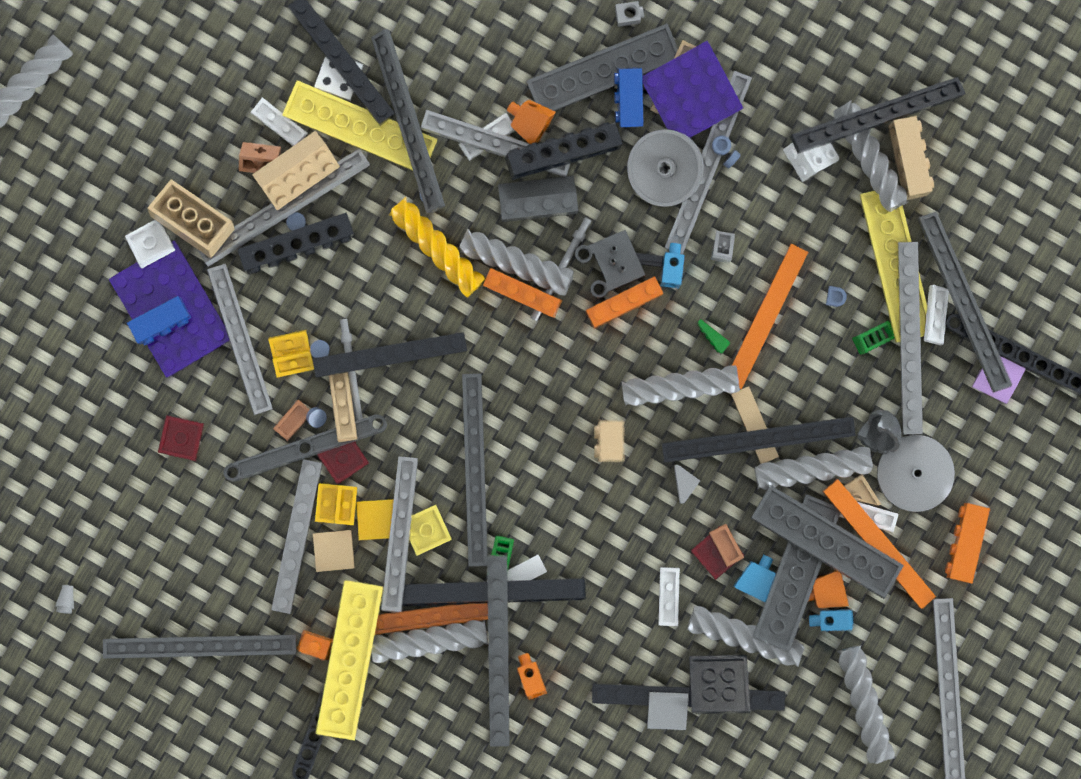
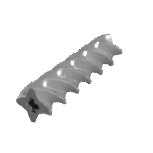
M54 34L49 38L47 46L39 48L34 55V59L27 61L22 66L20 73L13 75L9 79L7 87L0 89V128L6 124L9 115L15 114L21 108L23 101L33 96L36 88L45 84L49 74L56 72L60 68L62 60H66L73 55V52Z
M851 100L833 111L834 118L837 119L861 109L857 104L852 103ZM871 129L846 137V141L852 145L853 154L861 161L863 172L870 178L873 190L879 194L882 206L887 211L892 212L898 207L907 204V192L902 186L898 185L896 172L888 168V157L884 153L879 152V141L870 135Z
M467 229L459 246L461 248L460 252H463L469 258L481 259L486 265L499 267L502 271L509 274H517L518 277L525 281H534L538 286L551 288L560 295H566L574 278V271L569 268L559 269L552 261L541 262L535 254H523L518 247H506L498 239L488 240L481 232L471 233Z
M734 365L724 367L722 370L709 368L702 373L694 370L686 372L684 375L671 373L664 378L661 376H651L646 380L633 378L626 383L622 382L625 406L627 404L639 406L647 401L650 403H660L665 399L677 401L685 396L689 398H698L703 394L715 396L723 391L727 393L740 391L737 366Z
M858 447L852 451L840 450L833 454L821 453L815 457L802 456L795 461L784 459L776 464L765 462L757 467L755 466L754 472L757 488L767 490L770 485L773 487L778 485L790 487L797 481L809 484L816 478L827 481L835 475L846 478L854 472L862 475L868 474L872 471L873 463L870 448Z
M694 606L687 625L688 630L693 634L704 633L709 639H722L724 643L732 647L740 645L746 652H759L766 659L777 658L782 664L788 666L795 664L798 667L805 649L804 644H801L796 639L793 640L789 652L752 638L756 625H746L741 620L728 619L721 613H710L707 609L700 606Z
M471 620L464 625L452 623L445 628L433 626L426 631L414 629L407 634L395 632L388 637L375 635L371 650L373 662L382 663L388 659L401 660L407 656L421 657L426 653L440 654L447 649L459 651L466 646L469 648L481 647L485 643L488 644L485 620L483 622Z
M861 645L837 651L840 654L839 665L846 673L844 677L845 685L851 691V705L857 710L855 719L862 728L861 739L868 747L866 753L868 761L877 764L895 758L894 749L889 743L888 730L883 724V712L877 705V692L872 687V675L866 668L867 659L861 649Z

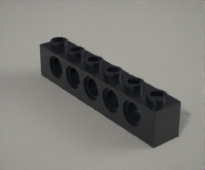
M603 123L598 126L599 128L592 129L589 127L581 130V133L574 134L571 132L563 135V138L560 139L550 138L542 144L532 143L527 145V148L521 150L519 148L509 150L505 161L511 179H518L620 150L623 143L616 123ZM596 136L601 137L604 142H602V143L597 142V141L595 140V137H596ZM577 142H583L586 145V147L580 148L577 145ZM559 147H565L568 150V152L562 153L559 150ZM541 152H547L550 155V157H542ZM529 157L532 162L525 163L522 158Z
M346 212L237 250L244 271L255 274L260 272L261 268L265 266L273 268L280 265V261L286 260L290 262L298 259V255L304 254L308 256L316 253V249L323 248V250L332 248L334 247L333 243L341 241V244L352 241L351 237H354L355 234ZM333 227L337 228V236L330 237L328 235L329 230ZM315 233L319 234V242L312 243L310 237ZM295 240H301L302 246L299 249H293L292 243ZM277 246H283L284 252L279 256L275 255L274 249ZM259 252H264L266 255L265 259L258 262L256 255Z

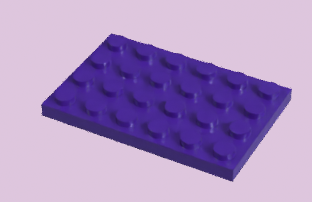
M175 240L172 241L175 251L144 268H141L137 262L109 278L110 283L132 320L177 296L182 298L192 317L188 319L189 323L179 328L178 326L171 328L169 334L162 337L158 335L154 337L152 343L147 345L166 378L229 342L224 322Z

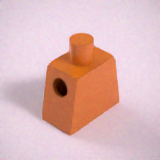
M527 100L521 106L511 102L507 108V112L515 116L511 127L529 144L540 142L556 113L531 100Z
M834 570L816 578L808 602L814 600L816 608L849 606L842 574Z
M303 630L297 649L299 652L323 660H330L333 639Z
M529 653L518 656L521 667L517 669L527 698L531 700L547 694L537 663L531 661ZM528 671L533 672L532 677H527Z

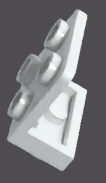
M793 143L783 149L802 182L839 161V156L831 143L797 154Z

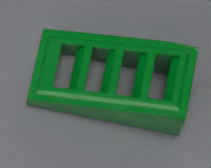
M702 319L697 322L699 329L716 352L721 355L729 346L730 341Z
M889 320L852 338L860 355L895 339ZM884 327V330L888 335V338H885V335L881 328ZM875 331H877V333H878V335H879V337H880V339H881L880 342H879V340H878V338H877V336H876ZM868 335H870V337H871V339H872V341H873V343H874L873 345H872V343H871V341H870Z
M495 536L491 555H499L496 554V551L507 553L508 572L514 539ZM498 544L507 545L509 548L500 547Z

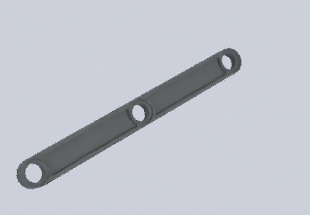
M372 415L355 421L358 438L356 440L338 442L337 431L334 428L228 464L224 468V476L231 482L255 476L385 431L387 421L381 415ZM376 419L383 421V425L379 429L373 427V422ZM308 443L310 445L308 453L300 451L302 444ZM231 468H237L238 474L234 478L228 476V471Z

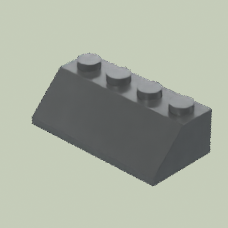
M574 176L498 184L502 222L578 214Z

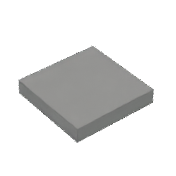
M649 692L647 729L686 730L688 694Z

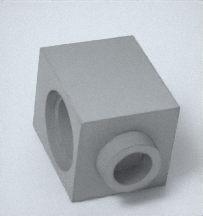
M638 1L615 5L618 27L640 24L641 18H644L643 7H639ZM632 10L635 16L628 18L625 16V11Z

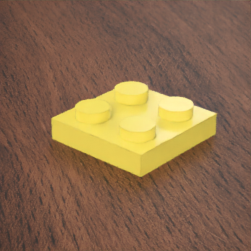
M437 505L412 515L409 540L416 555L452 540Z

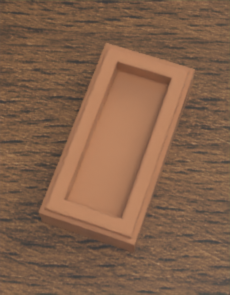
M297 400L273 429L289 441L306 421V415L310 409L300 400Z
M727 524L709 532L727 567L744 558Z

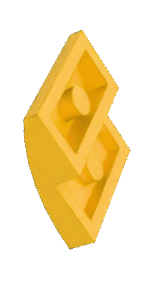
M306 330L268 339L277 378L314 370Z
M318 483L315 522L354 525L357 487Z
M394 499L357 502L359 540L387 539L390 537Z

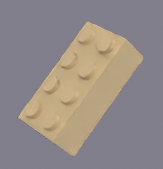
M917 116L894 120L888 128L900 185L907 192V200L927 196L932 192V188H934V181L932 177H929L928 169H930V162L928 158H925L924 154L926 143L924 139H921L920 132H922L921 121H917Z
M314 131L252 175L276 210H279L340 166L325 142Z
M172 179L147 208L150 217L210 258L214 256L235 230L233 222Z
M599 421L598 425L594 427V439H598V445L594 446V458H598V462L624 461L623 421Z

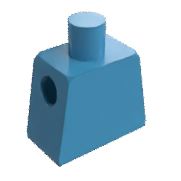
M670 243L669 253L664 255L660 282L662 287L679 289L681 286L685 255L680 254L682 244ZM670 261H675L676 266H671Z
M763 554L759 564L751 561L733 587L765 602L776 574L769 570L774 559Z
M853 609L821 610L820 615H809L810 627L821 626V631L853 630ZM826 617H832L834 623H827Z

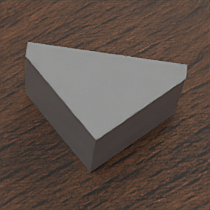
M716 231L711 260L725 263L731 262L735 234Z
M674 465L679 503L681 504L686 502L700 480L681 466Z

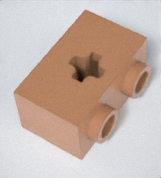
M243 142L239 154V171L257 172L281 155V147Z

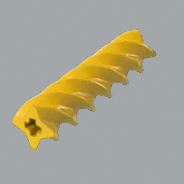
M404 197L391 209L389 216H392L395 224L404 229L407 236L413 242L419 244L421 251L425 255L432 257L436 267L445 271L447 278L459 286L464 296L469 297L482 285L485 277L481 273L473 271L471 262L466 258L460 257L458 249L446 242L442 232L433 229L432 222L428 218L420 216L419 209L415 204L407 202L406 197Z

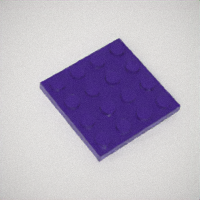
M708 41L642 76V83L667 129L681 132L689 138L744 109Z

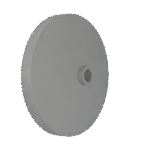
M668 129L650 132L638 140L630 152L627 165L628 178L634 191L646 202L664 207L677 205L689 199L698 189L704 170L702 155L693 140L681 132ZM666 165L670 166L668 171L665 169Z
M909 435L902 437L898 450L893 453L882 454L877 466V480L881 492L890 503L906 511L920 512L936 507L948 496L954 483L955 471L951 456L939 442L927 436ZM915 470H919L921 472L919 474V477H916L914 475Z

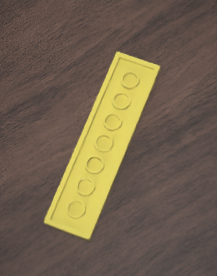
M298 80L296 81L282 116L413 171L398 122L389 119L379 126L367 109ZM422 133L429 156L431 157L438 139Z
M871 191L859 196L895 342L898 343L900 342L898 242H911L903 205L889 212L880 203L879 194ZM919 274L920 337H923L925 333L927 303Z
M344 580L316 734L355 740L383 586Z

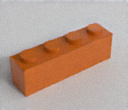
M490 268L483 286L553 318H555L563 301L493 268Z
M654 276L587 309L586 314L595 329L662 296L664 293Z
M964 503V506L960 507L958 517H961L960 523L956 525L954 530L956 540L955 544H951L949 552L952 557L951 561L947 562L945 568L947 578L973 583L990 508L970 503Z

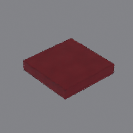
M166 415L158 453L196 461L204 424Z
M356 442L317 454L337 485L369 464Z
M710 534L690 550L715 580L734 565L726 566Z

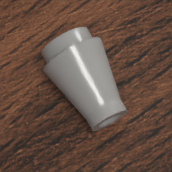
M62 585L55 605L57 607L56 612L72 614V609H74L73 586Z

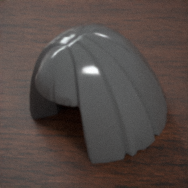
M875 410L870 414L869 420L861 427L857 436L862 445L869 447L873 452L878 451V453L882 454L893 453L900 447L901 428L899 421L891 412Z

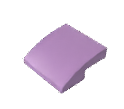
M1001 357L1012 386L993 393L983 369H981L972 387L1007 404L1026 368Z

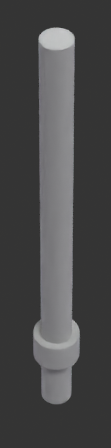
M585 217L579 229L574 232L572 236L574 238L558 266L559 269L567 267L580 241L583 242L586 236L585 232L591 223L590 219ZM546 288L544 292L551 295L553 293V290L551 288ZM534 310L530 318L537 321L542 312Z
M341 319V343L344 345L345 353L352 352L351 342L353 340L352 334L349 333L348 320ZM353 371L348 372L355 421L363 419L356 372Z

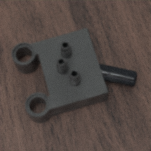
M626 230L591 245L579 246L575 252V259L580 264H587L590 262L592 255H594L605 282L595 281L591 285L590 293L595 299H602L607 293L645 277L641 265L662 267L664 257L660 255L636 253ZM581 250H586L589 253V257L582 260L579 258L578 253ZM596 285H601L604 287V293L597 295L593 288Z

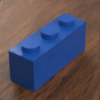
M617 68V73H614V84H617V92H614V102L618 104V111H615V123H618L619 127L643 126L642 68Z
M177 296L127 322L136 342L145 346L152 343L154 337L158 335L162 337L169 334L171 328L175 326L179 328L189 323L188 319L192 317L182 298Z

